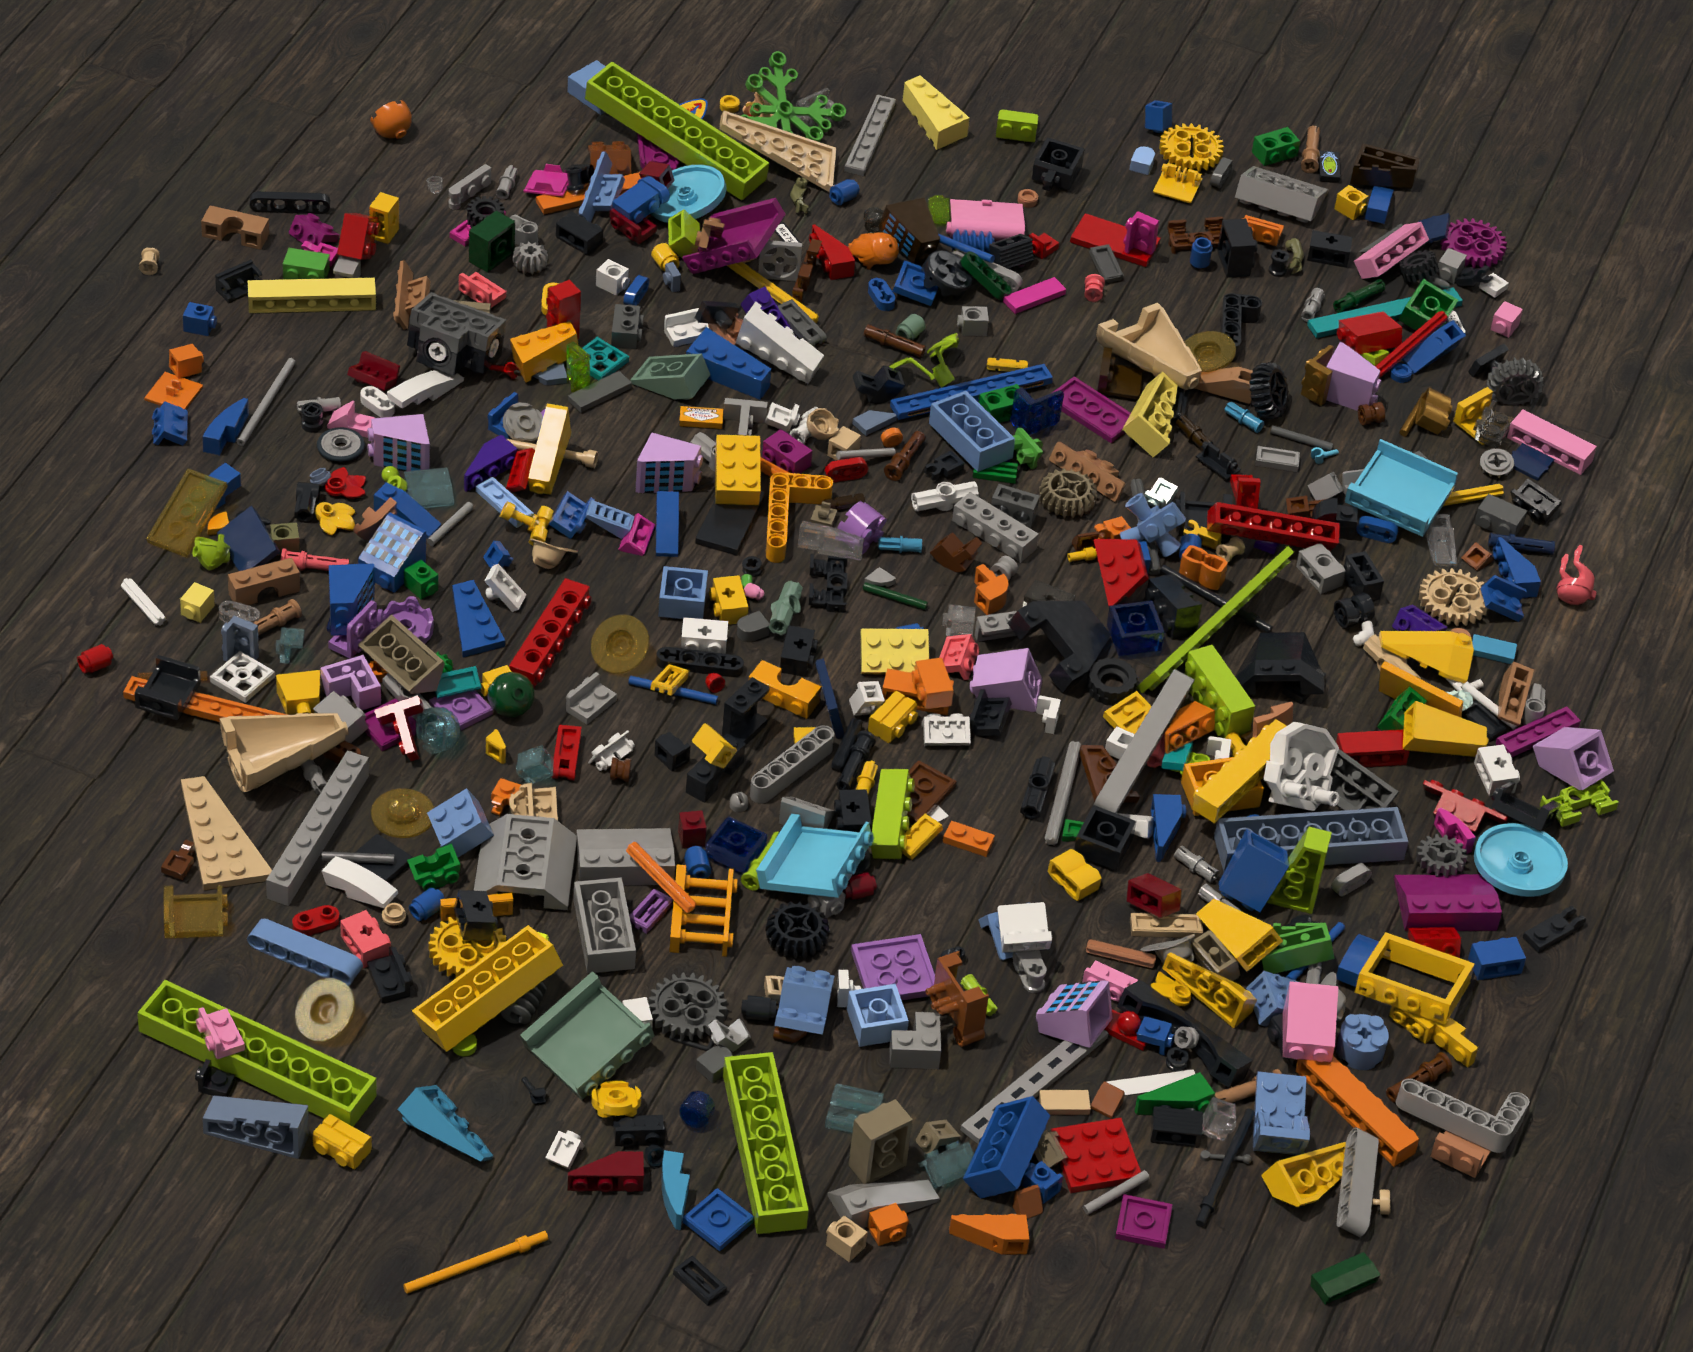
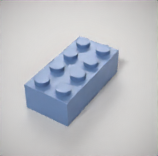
M967 391L931 404L929 424L977 472L1013 458L1015 438Z

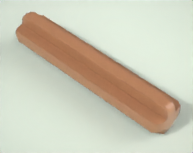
M1092 939L1088 941L1086 952L1089 954L1148 968H1153L1156 962L1155 954Z

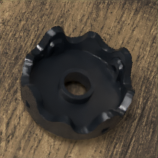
M939 250L932 252L921 267V271L925 273L924 286L927 289L938 286L941 289L942 296L954 295L956 301L971 286L973 278L961 265V258L947 251Z

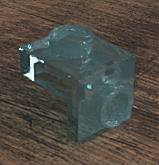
M281 629L280 640H276V654H280V663H289L291 648L303 647L304 629Z

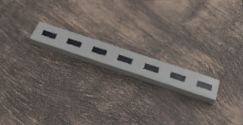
M1103 1030L1090 1048L1064 1040L961 1125L960 1130L979 1145L997 1105L1030 1096L1036 1098L1040 1090L1047 1089L1108 1038L1109 1033Z

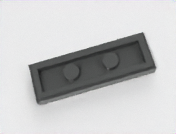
M618 371L568 395V402L581 413L631 389L632 382Z

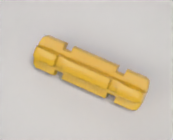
M988 358L987 369L993 371L998 369V371L1011 372L1028 368V361L1019 360V362L1013 359L1001 358L999 360Z

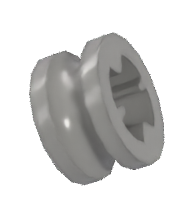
M1180 1027L1174 1035L1175 1044L1179 1048L1192 1049L1199 1040L1198 1032L1192 1027Z

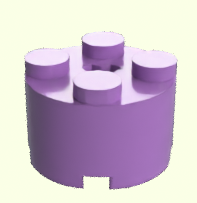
M860 501L845 514L848 516L845 523L841 521L836 531L837 536L859 553L864 554L871 542L874 541L876 543L883 536L884 532L881 530L887 519L870 505Z

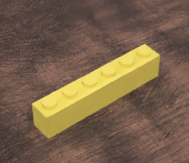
M375 278L248 280L249 313L376 310Z

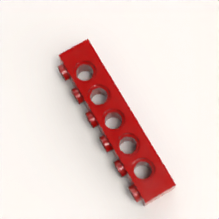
M1216 502L1208 510L1207 531L1302 548H1309L1321 543L1329 551L1339 544L1340 523Z
M565 578L509 665L510 670L526 676L533 684V688H535L538 682H542L547 667L550 668L552 666L556 653L561 652L565 639L570 638L575 623L578 624L580 622L584 609L589 608L592 597L589 596L590 586Z

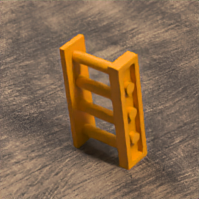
M677 865L675 881L683 890L689 889V887L727 890V898L690 896L696 902V906L726 908L725 917L687 914L674 901L669 952L679 953L680 943L684 944L685 941L723 944L722 956L727 957V947H732L733 933H729L731 896L732 893L737 892L738 879H733L734 869H729L727 881L690 878V875H686V865ZM691 923L724 926V935L685 932L686 929H681V925Z

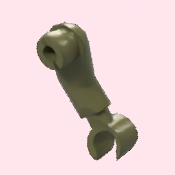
M800 177L797 178L790 192V197L795 206H797L795 212L799 213L800 210L807 214L809 206L804 204L802 196L807 189L806 185L808 182L805 178Z
M1292 238L1285 243L1287 250L1293 251L1294 254L1293 261L1288 265V269L1293 268L1291 274L1302 270L1301 263L1304 258L1300 241Z

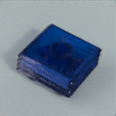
M728 816L706 843L705 851L708 857L745 873L748 871L751 861L757 859L767 845L768 834Z

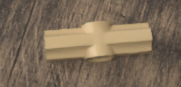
M1376 634L1369 637L1364 643L1363 649L1377 662L1379 671L1385 661L1421 679L1407 665L1405 658L1381 648L1380 638Z

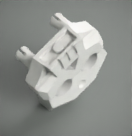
M1293 722L1275 734L1270 743V761H1266L1264 781L1268 783L1271 789L1269 802L1315 811L1321 803L1331 806L1338 804V792L1330 791L1333 779L1330 774L1339 747L1327 729Z

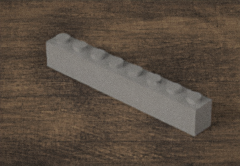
M347 750L266 879L267 899L289 906L369 777V757Z

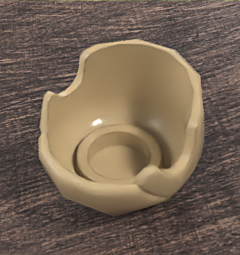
M817 408L808 415L807 429L810 435L818 440H827L839 431V420L825 408Z

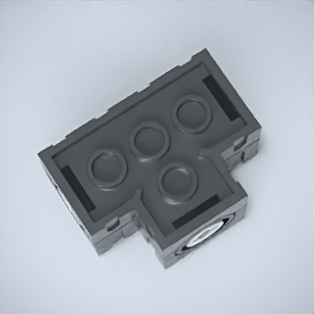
M431 292L411 310L407 346L417 351L416 362L424 364L426 367L438 369L448 375H455L463 367L483 374L502 355L506 319L496 317L490 313L460 304Z

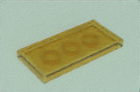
M187 468L147 536V542L187 557L195 544V537H199L228 487L227 482Z

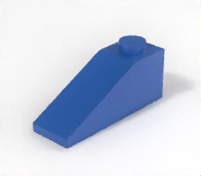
M386 482L374 494L375 512L391 497L397 502L396 516L426 530L427 539L441 527V523L400 488Z
M1153 794L1150 811L1151 816L1154 817L1153 840L1156 862H1161L1180 828L1181 818L1186 816V806L1181 802V795Z

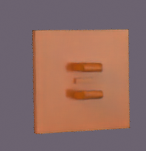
M164 372L145 396L144 400L160 406L166 401L186 410L203 388V384L185 378L178 379L176 375Z

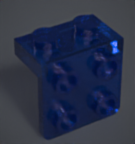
M1023 387L1016 389L1010 418L1012 425L1016 428H1023L1028 435L1056 425L1060 421L1064 393L1059 390L1034 400Z

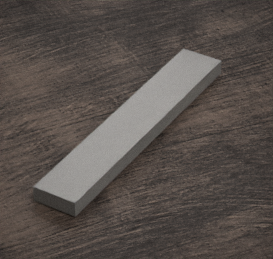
M881 95L876 96L845 164L844 172L864 176L894 109L896 99Z

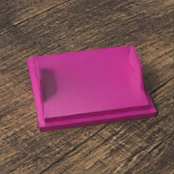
M546 164L544 170H534L523 191L525 193L563 197L568 185L567 173H563L560 165Z

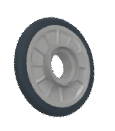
M344 427L325 431L317 441L319 453L326 459L336 462H346L357 458L365 447L364 439L358 432ZM337 443H345L346 445L343 446V447H339V446H336L335 444H337Z

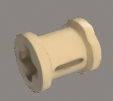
M147 247L142 250V261L139 264V270L143 274L153 275L157 272V262L160 258V253L157 249Z
M1234 536L1230 538L1228 543L1218 545L1216 553L1217 556L1229 562L1235 555L1244 553L1245 545L1241 539Z

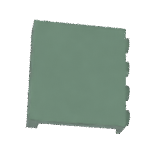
M592 971L520 1034L524 1047L583 1100L587 1095H591L592 1090L595 1087L597 1089L605 1079L611 1078L622 1064L629 1062L640 1048L647 1046L654 1037L651 1024L649 1022L644 1024L601 984L599 977Z

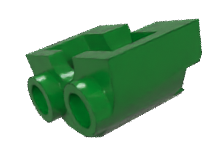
M452 844L436 849L435 854L427 857L422 854L407 860L415 881L419 886L423 887L424 891L429 888L436 889L446 884L455 883L459 879L460 862Z

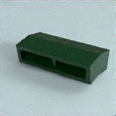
M1362 1252L1312 1274L1310 1286L1319 1295L1324 1305L1376 1283L1381 1274L1369 1257Z

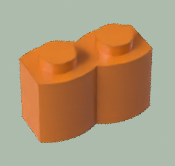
M1189 545L1182 554L1179 573L1193 581L1199 582L1206 588L1219 590L1225 581L1228 562L1220 556L1208 554L1202 548Z

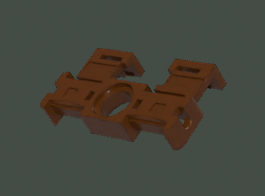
M1223 216L1205 218L1204 227L1208 231L1189 234L1185 233L1186 219L1168 221L1167 230L1170 235L1168 245L1171 247V252L1175 254L1176 251L1192 250V244L1197 238L1201 237L1209 239L1212 247L1217 248Z
M811 240L795 286L793 287L792 297L800 303L803 300V291L808 289L813 266L816 267L817 255L822 244L820 240Z

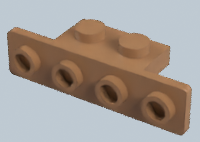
M709 218V220H704L702 231H698L695 246H698L697 252L707 250L709 236L721 239L725 224L721 223L720 219Z
M405 260L400 261L398 283L396 284V306L393 312L396 323L400 324L403 330L408 329L411 310L430 293L431 283L427 276L413 280V272Z
M1062 442L1056 443L1049 458L1051 462L1062 469L1064 468L1066 471L1072 469L1074 472L1081 471L1082 475L1088 474V478L1093 479L1098 492L1114 502L1118 501L1126 484L1117 478L1119 471L1113 468L1114 465L1112 463L1100 460L1096 457L1097 454L1091 450L1086 449L1085 451L1076 452Z

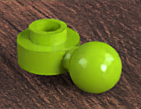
M387 466L383 469L382 479L406 492L407 482L399 476L398 470L393 466Z

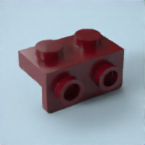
M614 208L610 210V223L613 228L620 230L627 238L634 240L638 244L657 232L656 225L646 218L635 224Z
M364 351L361 353L359 363L349 367L347 375L353 377L356 382L368 383L380 391H385L396 385L400 365Z

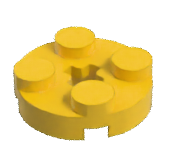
M625 1081L604 1082L601 1084L600 1089L596 1090L595 1087L592 1090V1106L597 1110V1114L603 1118L612 1115L635 1116L637 1109L641 1105L640 1089L636 1086L635 1090L630 1088L629 1083Z

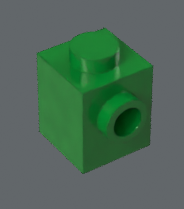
M420 560L404 569V586L422 600L438 591V574L424 561Z

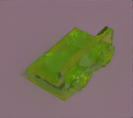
M575 342L567 344L566 373L571 380V392L574 393L590 385V355Z

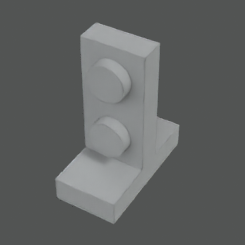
M725 398L723 419L740 421L738 435L751 436L752 430L748 428H752L753 422L765 423L768 402Z

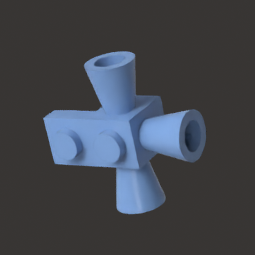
M1139 493L1126 503L1125 507L1136 515L1139 520L1136 527L1120 532L1121 539H1136L1138 542H1142L1146 538L1149 543L1156 540L1163 557L1173 554L1181 546V543L1168 533L1186 520L1174 502H1171L1162 509L1158 505L1150 509L1143 493Z

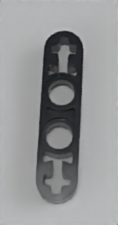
M257 191L250 195L249 206L255 212L325 214L330 210L331 200L328 195L323 193ZM283 200L285 203L277 205L274 201ZM301 200L304 201L306 204L300 206L297 205L295 202Z
M662 647L656 653V664L663 669L670 664L687 669L693 673H718L725 677H738L742 675L744 669V661L737 655L674 647ZM686 658H691L694 660V662L686 663L683 660ZM714 661L717 664L714 666H709L706 664V662Z

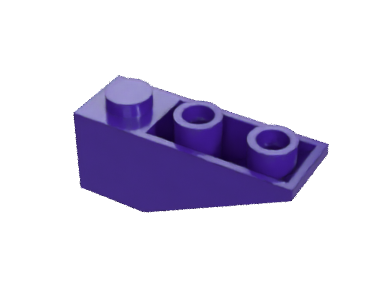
M766 287L748 294L742 301L741 306L746 314L753 304L757 302L762 306L760 309L767 315L771 313L776 317L775 321L784 328L787 326L790 328Z
M499 435L484 443L464 474V491L467 492L478 484L511 469L518 449L503 435Z

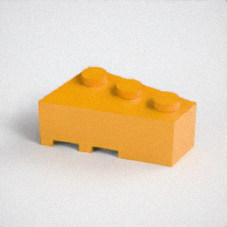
M570 321L510 339L513 359L526 383L531 380V376L540 371H546L547 367L554 363L561 364L579 354L577 333Z

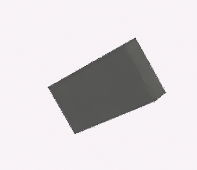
M1109 244L1090 248L1091 258L1099 275L1104 278L1105 284L1123 280L1124 275Z

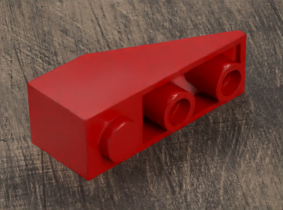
M812 225L809 242L811 243L812 239L822 241L817 259L821 260L823 271L827 272L830 280L854 276L855 259L849 247L817 225Z

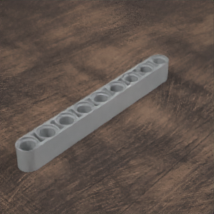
M1175 669L1173 670L1094 803L1095 806L1114 813L1118 812L1189 693L1195 679Z

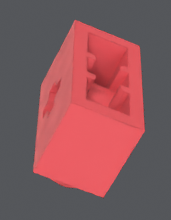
M367 910L340 920L341 937L353 955L362 961L363 969L367 967V961L389 956L390 939L387 934L381 932L377 920L374 917L371 918Z

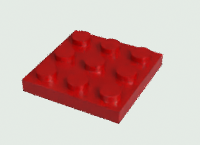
M1121 1118L1050 1129V1132L1057 1131L1059 1134L1056 1138L1068 1157L1060 1162V1166L1070 1193L1118 1186L1141 1172Z

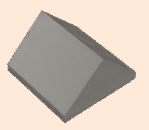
M782 797L779 824L785 825L791 814H799L802 826L827 829L835 812L834 810L795 797Z

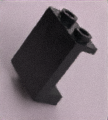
M1180 491L1179 499H1175V504L1186 520L1177 526L1178 536H1184V529L1188 531L1194 530L1188 526L1189 520L1196 521L1199 528L1201 526L1207 528L1208 510L1215 503L1185 500V492ZM1223 494L1222 503L1232 504V495ZM1221 534L1222 540H1230L1231 535Z
M158 655L156 657V668L144 687L138 686L134 692L135 708L179 720L201 683L200 668Z
M751 677L724 702L722 737L727 733L748 744L767 726L768 719L757 713V704L769 692V686Z
M1513 781L1495 789L1491 798L1494 801L1491 808L1539 831L1553 824L1561 806L1560 803L1553 800L1539 809L1513 796L1511 793L1516 784Z

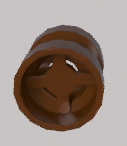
M1376 402L1370 406L1368 404L1359 405L1358 419L1360 424L1369 425L1371 422H1384L1385 409L1383 404Z

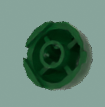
M506 672L495 677L488 688L487 698L490 707L501 714L502 717L514 718L523 715L531 708L534 702L535 691L533 684L526 676L517 672Z

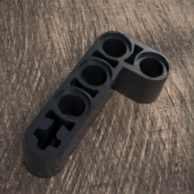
M1233 293L1224 296L1220 313L1219 356L1223 361L1234 362L1238 358L1241 343V322L1255 323L1259 320L1262 300L1257 296Z

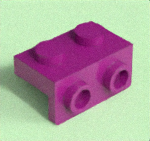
M308 213V215H295L289 230V234L300 242L309 241L317 246L320 242H337L340 236L333 230L334 228L331 225L319 221L318 216Z

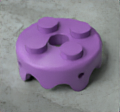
M409 596L401 603L391 601L384 611L378 609L377 627L392 614L404 626L410 627L408 630L424 644L430 640L434 629L432 612L430 608H421L416 597Z

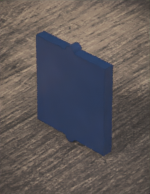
M1449 213L1418 221L1422 222L1429 238L1425 243H1432L1433 241L1447 238L1450 221Z
M1524 443L1516 451H1512L1511 454L1514 459L1513 469L1537 481L1544 473L1548 472L1549 467L1555 460Z

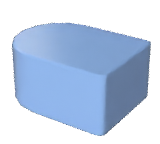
M1145 146L1137 148L1131 159L1130 170L1149 175L1154 164V150Z

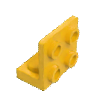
M1488 387L1459 402L1453 421L1482 445L1508 432L1510 428V423L1490 408L1493 391Z

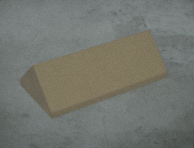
M392 614L358 644L366 654L410 694L437 691L445 665L444 661Z

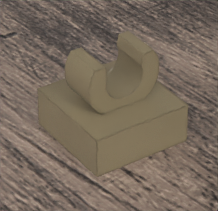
M822 501L821 506L816 505L810 519V526L831 531L837 517V510L831 509V503Z

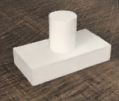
M499 564L492 566L485 579V583L489 586L486 589L487 598L489 600L500 598L512 612L519 610L526 594Z

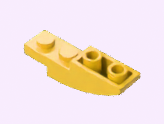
M1391 1006L1389 1016L1424 1044L1432 1039L1439 1047L1445 1049L1466 1067L1474 1063L1478 1047L1464 1037L1466 1028L1450 1017L1446 1024H1442ZM1436 1014V1016H1439V1017H1442V1018H1443V1017H1444V1014H1442V1016Z

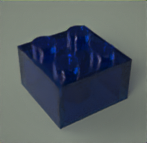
M1153 601L1109 606L1107 627L1118 656L1161 651L1165 632Z

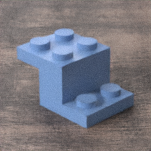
M801 966L787 967L775 1026L823 1035L834 976L823 970L811 972L806 971Z

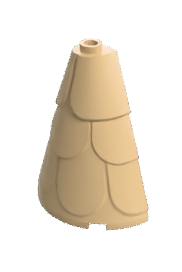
M1159 303L1144 307L1136 325L1117 332L1119 323L1114 319L1098 324L1097 341L1103 348H1112L1113 354L1139 366L1145 371L1153 373L1155 377L1163 371L1178 387L1184 390L1193 389L1198 385L1202 370L1190 348L1185 345L1178 330L1174 327L1164 308Z
M297 713L296 715L229 716L220 718L223 743L227 747L229 755L227 757L235 781L242 792L256 789L281 774L297 768L307 760H314L345 741V736L348 735L347 724L345 721H341L338 713Z

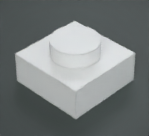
M1492 273L1489 276H1493V279L1488 283L1480 282L1479 288L1495 298L1507 290L1509 283Z

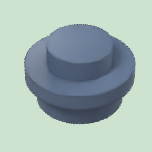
M319 468L310 474V483H318L320 487L324 486L331 477V474L326 468Z

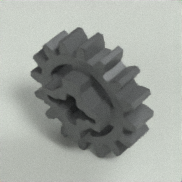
M1435 834L1434 839L1427 836L1426 841H1420L1416 851V862L1420 863L1421 869L1427 868L1428 874L1432 871L1435 872L1436 877L1440 873L1445 877H1448V873L1455 876L1457 870L1462 872L1463 866L1466 865L1467 850L1462 849L1463 843L1456 844V838L1449 840L1447 835L1440 838L1438 834Z

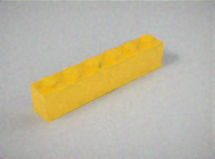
M1277 719L1270 725H1265L1256 738H1251L1243 750H1238L1230 762H1225L1216 775H1211L1203 787L1196 789L1193 794L1194 803L1192 809L1213 823H1216L1264 778L1266 761H1270V743L1275 734L1285 728L1286 725Z

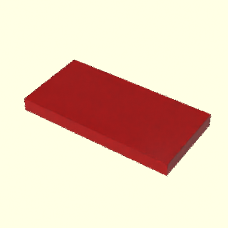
M1086 213L1070 239L1071 243L1089 249L1109 244L1116 258L1144 267L1147 266L1153 254L1150 255L1134 247L1129 253L1124 252L1125 244L1123 241L1127 234L1125 226ZM1157 237V240H1156V248H1155V250L1157 249L1158 245L1160 244V238H1159V237Z

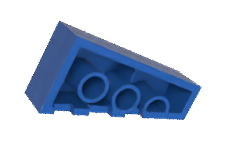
M707 327L686 351V354L702 353L710 372V376L707 379L759 400L770 388L771 368Z

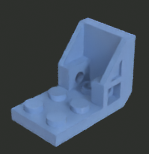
M1257 1072L1253 1151L1292 1155L1304 1153L1310 1140L1308 1119L1304 1116L1306 1076Z

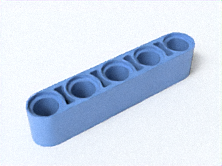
M268 919L259 920L247 937L248 943L254 949L343 986L351 985L363 968V963L357 956Z

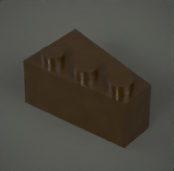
M1363 143L1353 167L1350 184L1412 188L1421 158Z

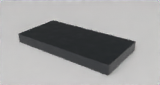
M760 492L759 505L715 504L714 500L695 538V544L737 555L763 503L765 493Z

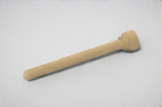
M507 439L518 450L536 449L537 444ZM566 450L563 458L582 461V464H585L586 467L595 468L598 461V451L588 450V452L584 451L581 453Z

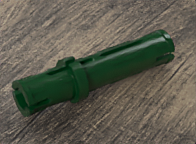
M1378 279L1355 292H1348L1345 297L1333 302V308L1337 310V313H1341L1348 308H1355L1360 302L1383 292L1385 284L1381 279Z

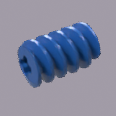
M955 229L953 234L954 240L986 253L989 252V244L994 242L991 232H988L985 237L983 231H980L978 236H976L975 230H972L970 236H968L967 230H963L962 235H960L959 229Z

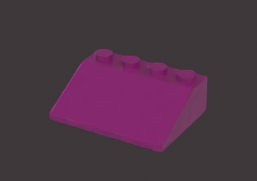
M1481 874L1448 875V877L1444 875H1439L1438 877L1435 875H1394L1405 931H1408V928L1455 927L1457 931H1497L1502 914L1499 897L1494 887Z

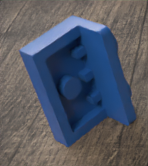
M166 401L163 402L160 408H156L152 416L154 420V427L152 429V435H154L153 444L159 445L162 439L165 438L183 446L187 441L188 411Z
M567 491L549 525L570 539L576 532L580 534L586 526L584 520L587 519L585 516L589 503L595 499L591 497L584 503Z

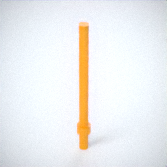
M546 1231L529 1237L524 1235L515 1239V1242L405 1283L403 1284L404 1290L408 1294L518 1251L520 1253L531 1250L532 1246L547 1241L548 1235Z

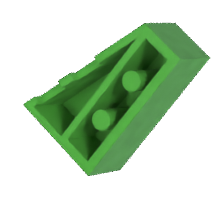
M1273 923L1272 927L1283 942L1260 961L1263 971L1275 974L1334 959L1332 942L1326 923H1296L1295 926H1281V923Z

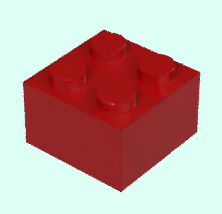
M345 213L337 254L356 259H371V256H374L376 252V243L374 241L375 235H378L380 231L379 218L358 213Z

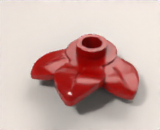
M345 467L339 468L332 472L331 477L325 484V490L332 496L362 497L365 495V490L362 487L365 484L366 476L348 475Z

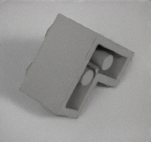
M915 1012L913 1031L892 1030L889 1048L890 1068L939 1069L941 1056L939 1013Z

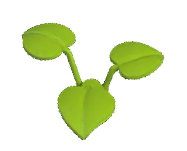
M958 333L945 337L927 351L929 354L935 350L929 357L931 358L937 354L940 362L939 365L932 368L934 373L929 372L911 357L902 359L889 367L894 369L904 364L913 363L927 374L931 380L935 378L942 388L955 380L948 366L945 365L942 353L945 349L958 347Z

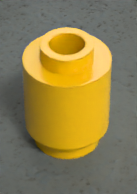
M661 243L654 247L651 256L663 271H665L666 263L674 262L676 268L679 267V258L668 244Z

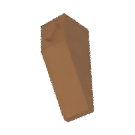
M1513 661L1504 673L1499 691L1498 719L1516 726L1520 725L1534 669Z

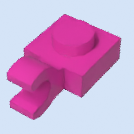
M304 241L301 245V248L306 251L330 254V267L339 256L337 254L338 248L322 242L317 246L309 241Z

